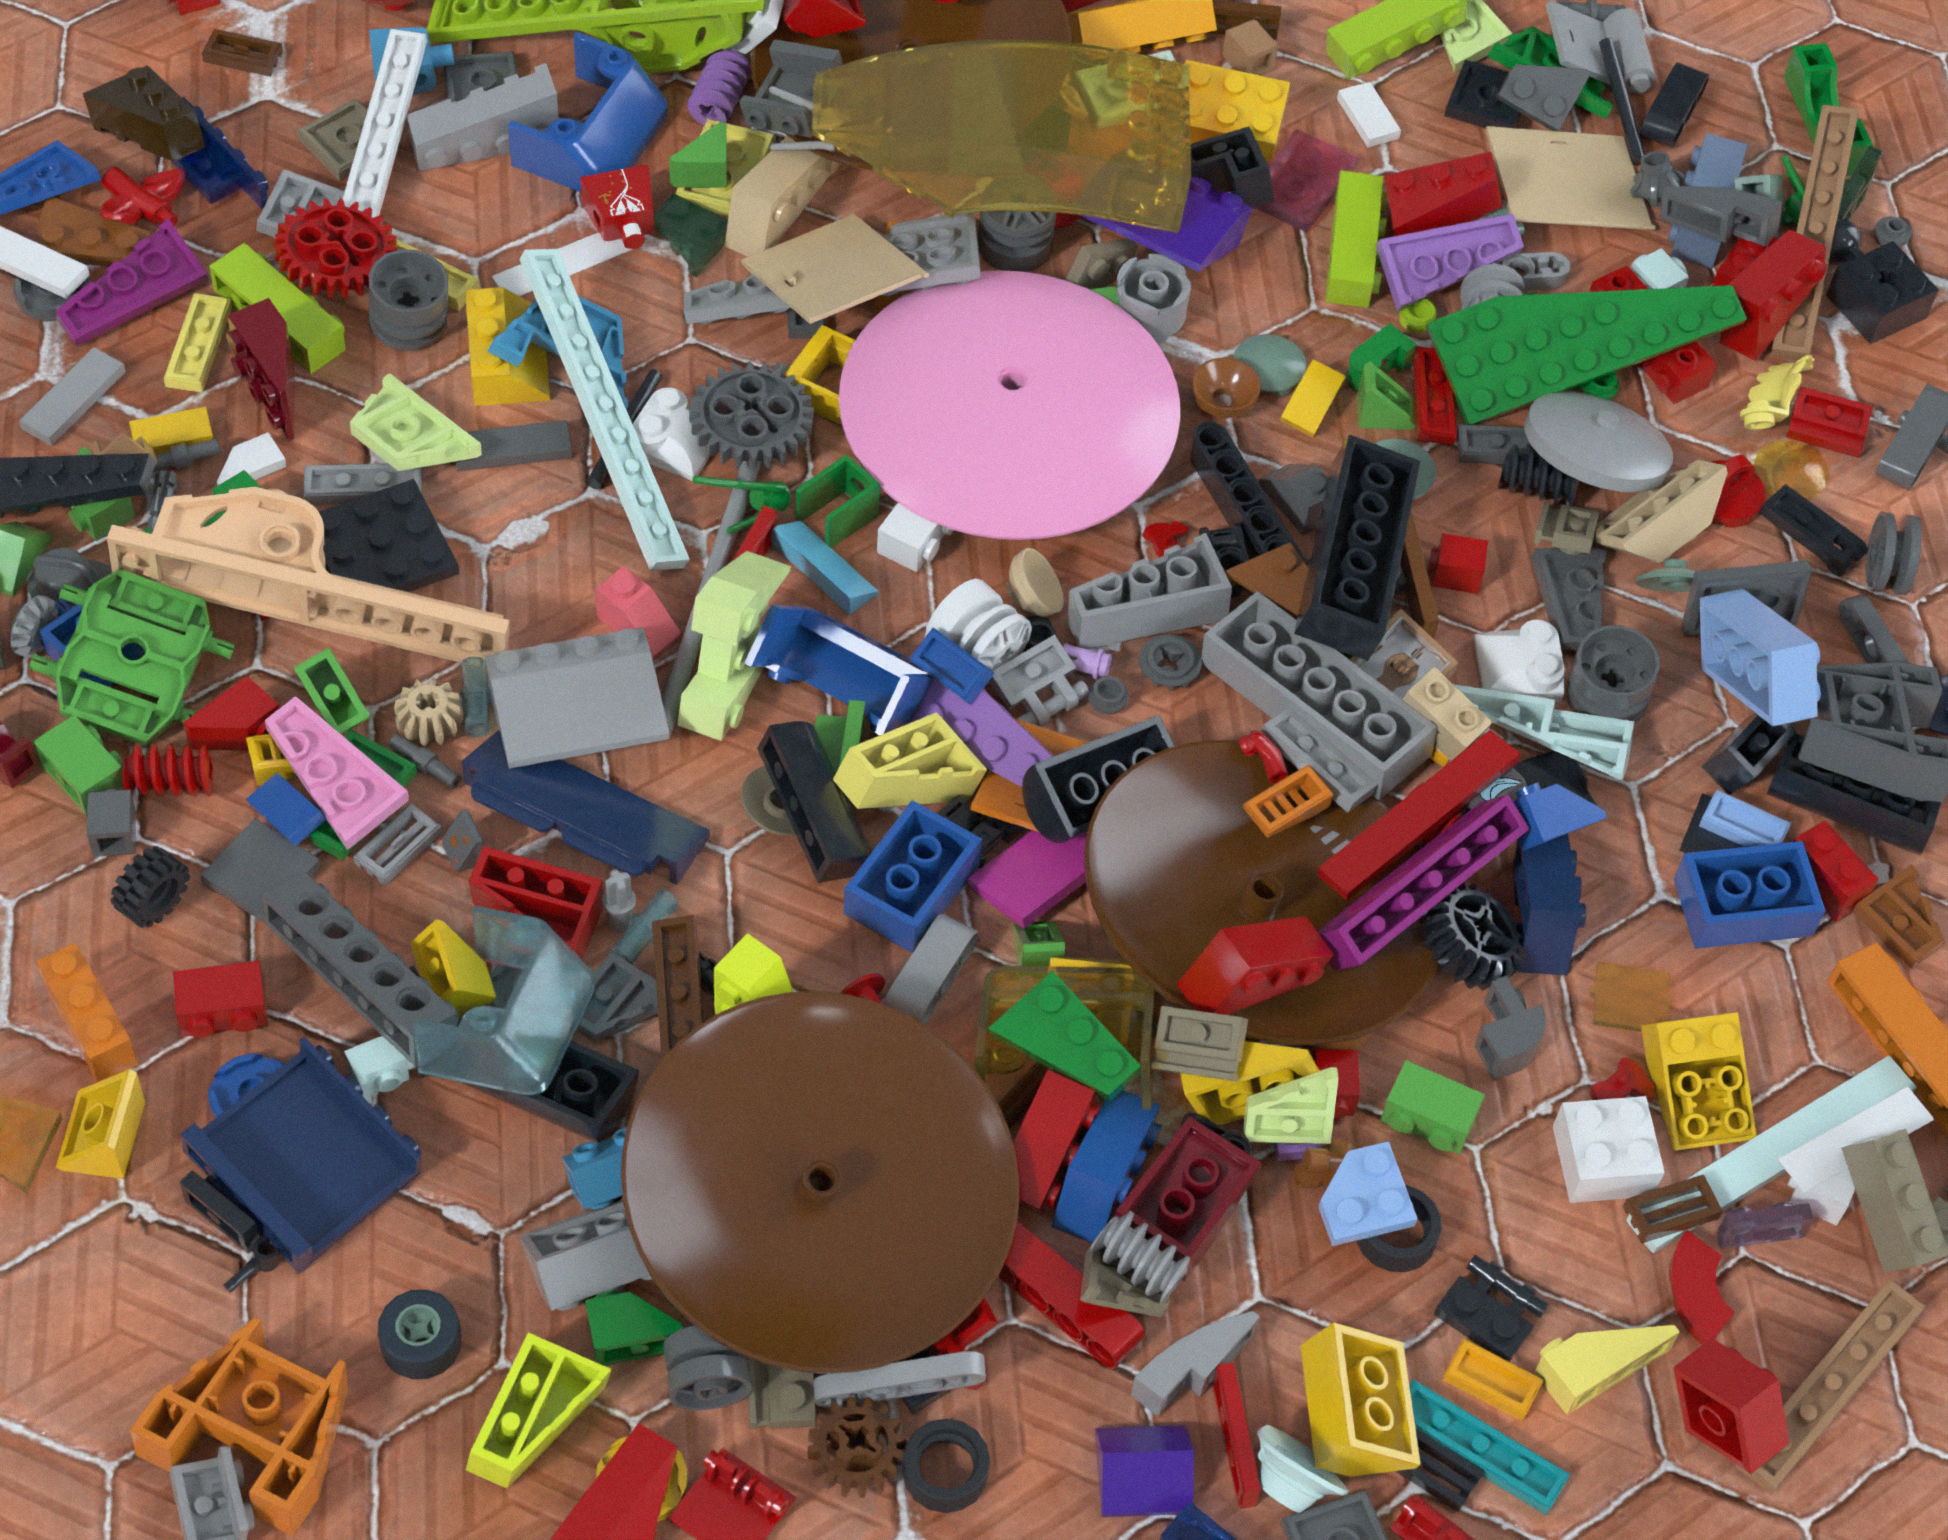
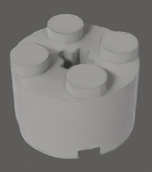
M1149 254L1148 259L1138 261L1137 257H1134L1125 262L1118 272L1116 282V295L1120 307L1136 319L1149 332L1156 343L1165 342L1168 336L1173 335L1183 326L1186 320L1191 283L1186 276L1185 268L1180 263L1160 254Z

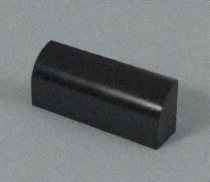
M805 721L769 725L757 750L817 882L822 883L853 877L870 856L872 850L847 796L833 781L836 772L815 727Z

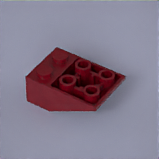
M266 298L227 315L230 332L226 333V338L235 354L231 358L235 373L240 379L244 377L247 379L254 401L257 404H264L272 427L275 430L280 428L288 441L294 439L295 370L286 321L270 298Z

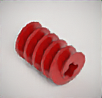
M135 743L132 753L125 756L124 790H130L131 794L136 786L141 795H148L152 787H154L157 795L164 796L170 786L175 796H181L186 787L189 795L192 797H197L202 787L208 797L212 795L214 780L213 760L209 755L206 745L201 746L198 756H193L190 744H185L181 756H177L173 744H168L165 755H160L157 744L152 743L148 755H143L140 743Z

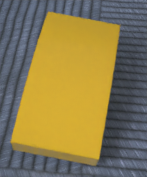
M1313 359L1286 406L1280 421L1313 438L1346 376Z

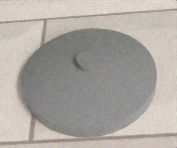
M1557 392L1543 395L1533 402L1524 422L1526 437L1542 458L1563 473L1599 488L1619 492L1651 490L1664 482L1673 463V452L1669 442L1653 424L1627 407L1598 396L1579 392Z

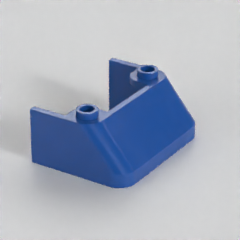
M576 32L573 36L576 77L608 89L584 123L568 118L558 119L552 122L543 133L511 121L508 125L511 166L581 192L580 177L633 167L666 120L668 112L666 98L629 51Z
M771 605L744 662L751 667L769 668L768 675L785 684H790L792 679L804 681L849 705V700L865 701V718L871 722L870 730L879 735L911 722L934 679L910 661L907 656L818 610L805 606Z

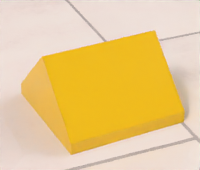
M128 1069L78 1090L56 1168L67 1172L124 1179L145 1106V1098L136 1072Z

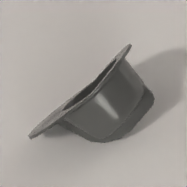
M66 547L56 548L48 551L43 556L35 558V569L29 577L27 588L31 598L43 595L59 604V595L65 582L88 591V588L92 587L93 583L111 574L112 569L111 566L102 562L85 559L74 549ZM66 601L72 608L77 605L75 603Z

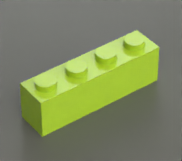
M1385 0L1327 29L1326 53L1350 80L1360 74L1369 72L1375 66L1389 59L1399 57L1403 52L1418 44L1428 42L1432 37L1448 29L1459 26L1462 22L1466 21L1467 0Z
M1340 171L1335 196L1325 302L1368 308L1371 294L1379 293L1381 272H1375V266L1381 267V260L1376 244L1378 239L1384 238L1386 218H1381L1380 213H1386L1388 202L1387 191H1382L1383 176Z
M243 243L209 266L214 291L221 297L231 298L232 307L237 311L270 298L287 323L292 358L310 374L346 350L343 334L345 333V328L341 320L336 315H329L324 311L311 294H304L295 286L293 281L289 282L287 280L288 275L284 272H278L271 266L263 253H256L247 244Z

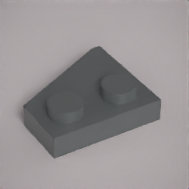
M1514 65L1495 98L1549 130L1559 131L1591 71L1580 68Z
M611 952L561 1012L562 1022L594 1042H599L658 1014L656 979Z

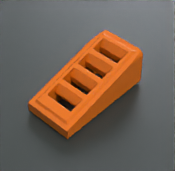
M1308 764L1245 802L1243 809L1268 838L1330 807L1333 793ZM1302 789L1309 800L1305 801L1298 793V790ZM1290 795L1298 806L1294 808L1285 798L1286 796ZM1278 801L1287 813L1282 815L1273 802ZM1265 806L1275 820L1270 823L1259 810L1260 808Z

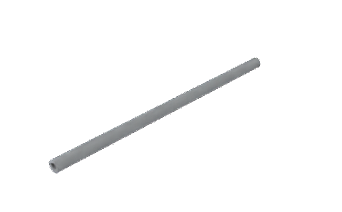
M776 363L772 373L780 367L782 368V378L784 379V374L790 366L784 363ZM743 461L736 480L755 482L762 461H757L755 470H751L749 461ZM732 489L698 593L712 575L728 565L739 531L728 534L726 529L743 520L751 490ZM694 605L662 697L670 735L672 734L680 709L681 695L688 685L703 638V634L691 630Z

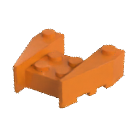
M255 1317L228 1338L229 1343L207 1360L203 1357L190 1367L191 1372L173 1386L169 1383L158 1391L129 1431L135 1455L169 1473L171 1466L182 1465L204 1433L267 1464L249 1491L253 1515L294 1536L320 1496L349 1388L346 1365L344 1361L339 1359L330 1374L324 1379L264 1349L265 1340L260 1319Z

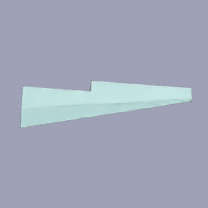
M1455 685L1494 724L1617 779H1623L1627 770L1633 740L1634 721L1556 710L1555 700Z

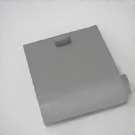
M1551 0L1545 4L1562 66L1588 69L1591 71L1589 77L1610 85L1599 42L1605 38H1611L1615 46L1627 92L1643 93L1653 86L1656 75L1638 12L1628 8L1614 11L1601 22Z

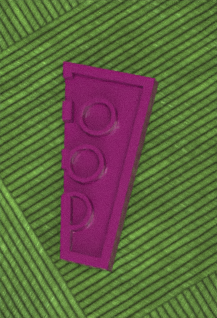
M169 219L158 226L159 230L150 238L144 237L134 246V251L122 261L116 260L106 269V274L95 283H88L55 311L57 321L76 347L208 282V273Z

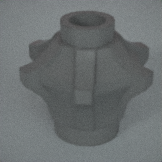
M1649 152L1641 158V168L1633 176L1636 183L1630 189V194L1633 198H1645L1651 206L1661 207L1663 190L1666 187L1679 186L1680 183L1685 181V175L1673 167L1670 157L1666 152Z

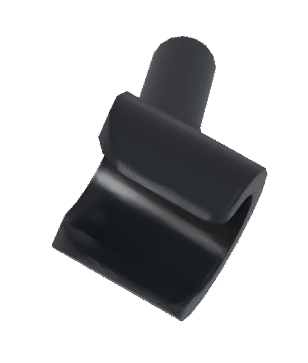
M261 1237L254 1242L253 1258L223 1284L229 1293L258 1270L270 1272L278 1266L280 1248L270 1255H262L270 1246L269 1237Z

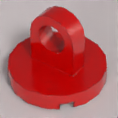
M1741 454L1727 461L1718 460L1711 462L1725 465L1728 471L1712 523L1715 524L1716 521L1725 523L1724 527L1731 528L1748 525L1758 517L1761 507L1766 500L1765 486L1760 477L1755 473V467L1745 455Z

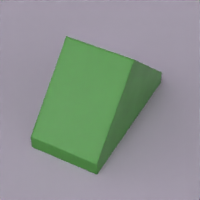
M720 121L669 158L671 185L674 187L726 188L727 125L724 122Z
M1368 362L1364 364L1356 398L1358 428L1412 430L1416 428L1415 398L1373 363Z
M17 521L0 524V592L15 596L33 569L35 558L43 554L53 539L51 533Z
M1054 921L1034 922L1025 929L1017 923L1013 924L1019 982L1041 981L1049 974L1050 957H1064L1065 941Z

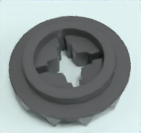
M1165 634L1153 637L1143 645L1140 650L1138 664L1141 667L1142 677H1148L1154 687L1160 684L1167 686L1168 690L1171 691L1175 686H1182L1186 689L1189 682L1197 680L1202 666V659L1199 650L1191 641L1178 635ZM1163 659H1168L1169 662L1177 661L1176 671L1169 665L1162 667Z

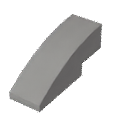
M1251 1311L1227 1317L1204 1326L1176 1341L1157 1355L1135 1376L1131 1396L1157 1417L1166 1410L1186 1386L1201 1397L1212 1384L1218 1364L1231 1363L1255 1335L1260 1316Z

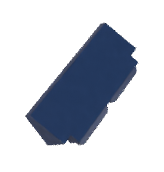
M499 730L462 760L465 784L472 787L471 796L474 801L536 831L544 833L552 828L562 832V841L566 845L624 873L627 872L630 876H640L644 872L651 875L659 861L662 860L669 864L670 882L678 885L710 837L709 829L561 759L509 768Z

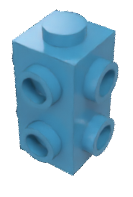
M627 1127L615 1132L613 1138L600 1143L587 1142L578 1145L572 1150L571 1154L562 1157L573 1195L584 1210L588 1208H604L612 1204L616 1197L622 1196L621 1161Z

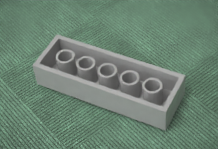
M1257 591L1204 634L1202 665L1271 718H1274L1290 707L1378 785L1372 796L1377 800L1382 799L1432 755L1438 726L1336 649L1294 634L1297 620Z

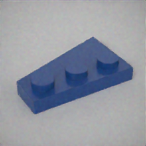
M56 140L0 173V215L101 180L98 169L66 145Z

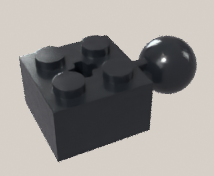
M1838 218L1829 263L1839 266L1835 269L1826 293L1829 300L1870 344L1926 319L1939 289L1894 241L1864 254L1860 250L1862 237L1857 226L1847 219Z

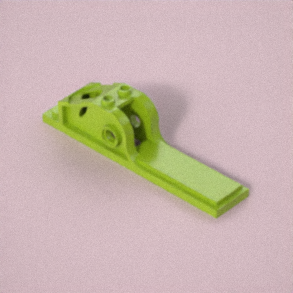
M435 0L427 32L432 44L578 30L586 32L598 40L629 51L647 74L686 70L700 63L701 58L721 48L726 50L741 42L747 12L762 11L765 0ZM706 29L704 38L698 41L700 34ZM629 32L642 33L645 35V38L633 37Z

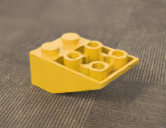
M1738 1012L1641 1025L1647 1068L1651 1080L1655 1084V1093L1674 1150L1747 1141L1757 1136Z

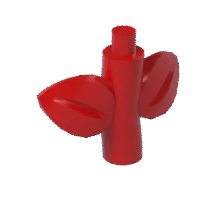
M111 167L103 175L101 184L114 197L107 200L100 207V216L126 224H137L140 218L143 217L156 226L169 219L173 226H175L178 222V217L172 213V206L170 204L177 198L182 189L185 176L184 170L174 169L159 172L146 177L140 184H137L119 167Z

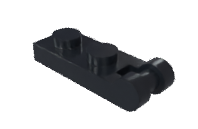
M1787 484L1772 495L1762 505L1759 512L1764 518L1826 562L1829 571L1836 576H1843L1850 570L1853 561H1859L1868 552L1867 545L1861 538ZM1836 543L1838 546H1840L1842 548V551L1836 546H1834V544Z

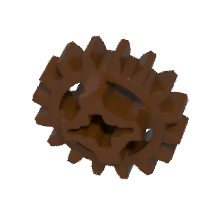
M848 1397L847 1408L841 1409L836 1402L830 1404V1417L822 1413L816 1416L818 1428H811L809 1430L808 1441L812 1445L808 1446L807 1457L809 1460H816L813 1464L814 1476L826 1473L825 1488L830 1489L838 1483L841 1485L842 1496L846 1497L851 1488H857L860 1497L864 1498L866 1497L868 1486L872 1485L880 1493L884 1490V1477L892 1481L897 1479L898 1469L896 1466H903L905 1452L901 1449L906 1447V1435L897 1434L901 1427L899 1418L887 1420L888 1406L884 1405L878 1411L872 1409L871 1398H867L863 1407L856 1406L853 1397ZM880 1434L883 1435L888 1450L886 1454L883 1452V1447L877 1443ZM828 1440L831 1442V1447L836 1450L833 1460H831L827 1452L826 1444Z

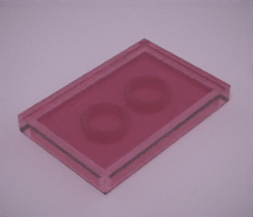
M1296 129L1268 165L1275 202L1263 205L1257 209L1307 233L1336 195L1340 171L1353 172L1357 167L1359 158Z

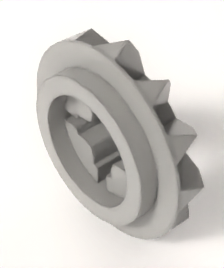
M38 595L22 606L11 628V647L14 653L32 658L37 651L41 652L44 649L39 630L54 621L58 616L54 600Z

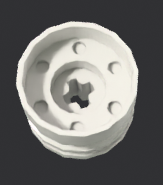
M975 578L955 588L940 603L927 624L925 637L934 627L993 671L1023 652L1030 639L1032 627L1030 621L1023 615L1017 614L1013 606L1003 604L1001 596L983 580Z

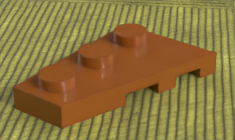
M50 197L45 200L34 242L84 265L109 267L116 260L122 261L134 251V246L144 237L150 238L151 234L149 231L126 223L102 218L99 213Z

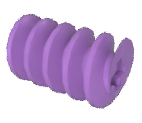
M727 49L717 50L710 55L688 100V110L696 122L703 126L707 119L727 123V118H730L734 107L738 103V98L747 83V79L752 73L749 60L742 54Z

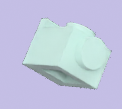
M383 1036L344 1051L348 1073L363 1090L362 1096L369 1104L373 1103L371 1095L380 1091L389 1092L396 1089L402 1082L409 1080L408 1070L416 1068Z

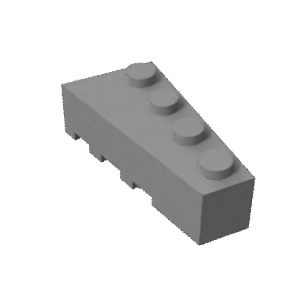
M547 63L534 67L535 73L519 78L518 74L504 78L505 84L484 91L483 87L469 91L470 94L458 102H454L450 98L407 114L409 141L418 171L510 154L508 125L511 121L544 133L552 122L558 120L557 93Z

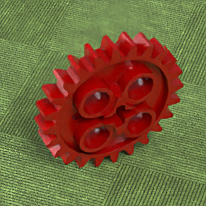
M324 198L323 206L318 207L313 201H309V210L306 211L302 207L297 206L295 216L291 214L285 215V223L278 224V234H275V260L279 261L280 272L288 271L287 280L289 282L299 279V289L301 290L309 285L313 286V295L319 294L323 289L327 290L329 298H333L335 291H341L346 299L349 297V290H354L358 295L362 296L364 286L369 288V272L374 263L385 254L397 251V237L392 235L391 225H383L384 217L382 215L372 218L371 207L359 211L358 202L356 201L350 207H345L343 199H339L337 205H331L330 201Z

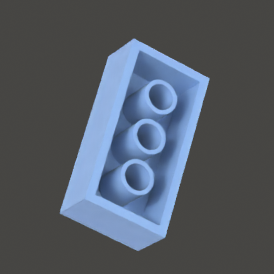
M1744 589L1700 597L1701 670L1772 726L1817 717V701L1821 697L1820 686L1817 682V664L1820 662V650L1817 642Z

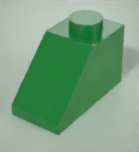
M607 1291L596 1295L593 1299L585 1300L594 1359L596 1363L603 1366L664 1355L663 1344L665 1340L673 1333L683 1329L682 1323L631 1292Z

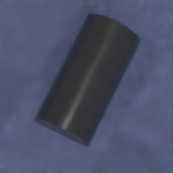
M1160 715L1038 762L1028 768L1022 782L1023 801L1031 822L1040 834L1054 843H1064L1086 834L1098 803L1119 776L1146 757L1167 748L1175 747Z
M1795 733L1791 737L1772 778L1767 795L1920 856L1932 834L1942 802L1918 801L1914 798L1903 797L1798 759V754L1804 736Z
M487 1003L446 1056L443 1065L445 1076L596 1143L610 1139L617 1131L630 1106L639 1076L638 1069Z

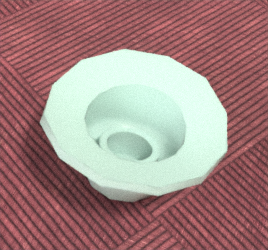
M1268 1424L1257 1432L1261 1446L1258 1458L1262 1462L1258 1472L1260 1487L1279 1503L1295 1512L1301 1513L1314 1502L1322 1499L1324 1495L1347 1496L1349 1489L1334 1472L1315 1468L1314 1453L1306 1445Z

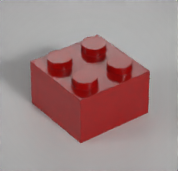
M1712 1337L1673 1367L1685 1430L1750 1474L1789 1444L1786 1415L1780 1392L1781 1385L1777 1377L1766 1368L1761 1369L1745 1359L1735 1348H1728Z

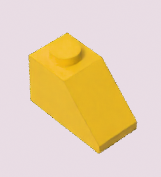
M436 919L410 942L420 976L429 983L432 991L443 1001H449L454 1006L459 1019L472 1020L486 1003L490 1004L496 998L486 962L444 921Z

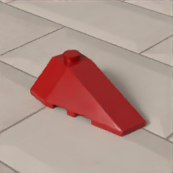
M638 1423L550 1540H654L662 1502H664L678 1450L677 1445Z

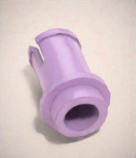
M1068 643L1064 644L1063 648L1066 653L1077 657V660H1072L1076 666L1075 671L1092 674L1093 679L1096 680L1100 676L1108 675L1112 655L1105 653V649L1100 648L1099 651L1072 646Z

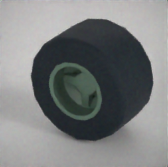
M410 1290L397 1295L384 1307L378 1320V1340L386 1364L397 1374L410 1379H429L448 1369L455 1362L461 1349L460 1322L453 1304L443 1295L430 1290Z

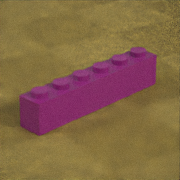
M1508 794L1477 804L1317 931L1334 954L1328 962L1333 971L1359 966L1529 830V827Z

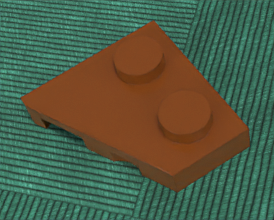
M1287 543L1226 570V576L1231 586L1234 587L1238 583L1254 593L1260 592L1297 620L1309 568L1291 543Z
M1912 864L1858 902L1853 910V913L1911 969L1937 951L1944 941L1938 923L1932 918V907L1928 897L1921 895L1916 882L1918 872Z

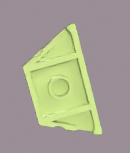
M390 373L382 379L383 388L377 395L371 394L365 402V407L358 411L350 421L351 434L397 471L472 459L482 455L481 443Z

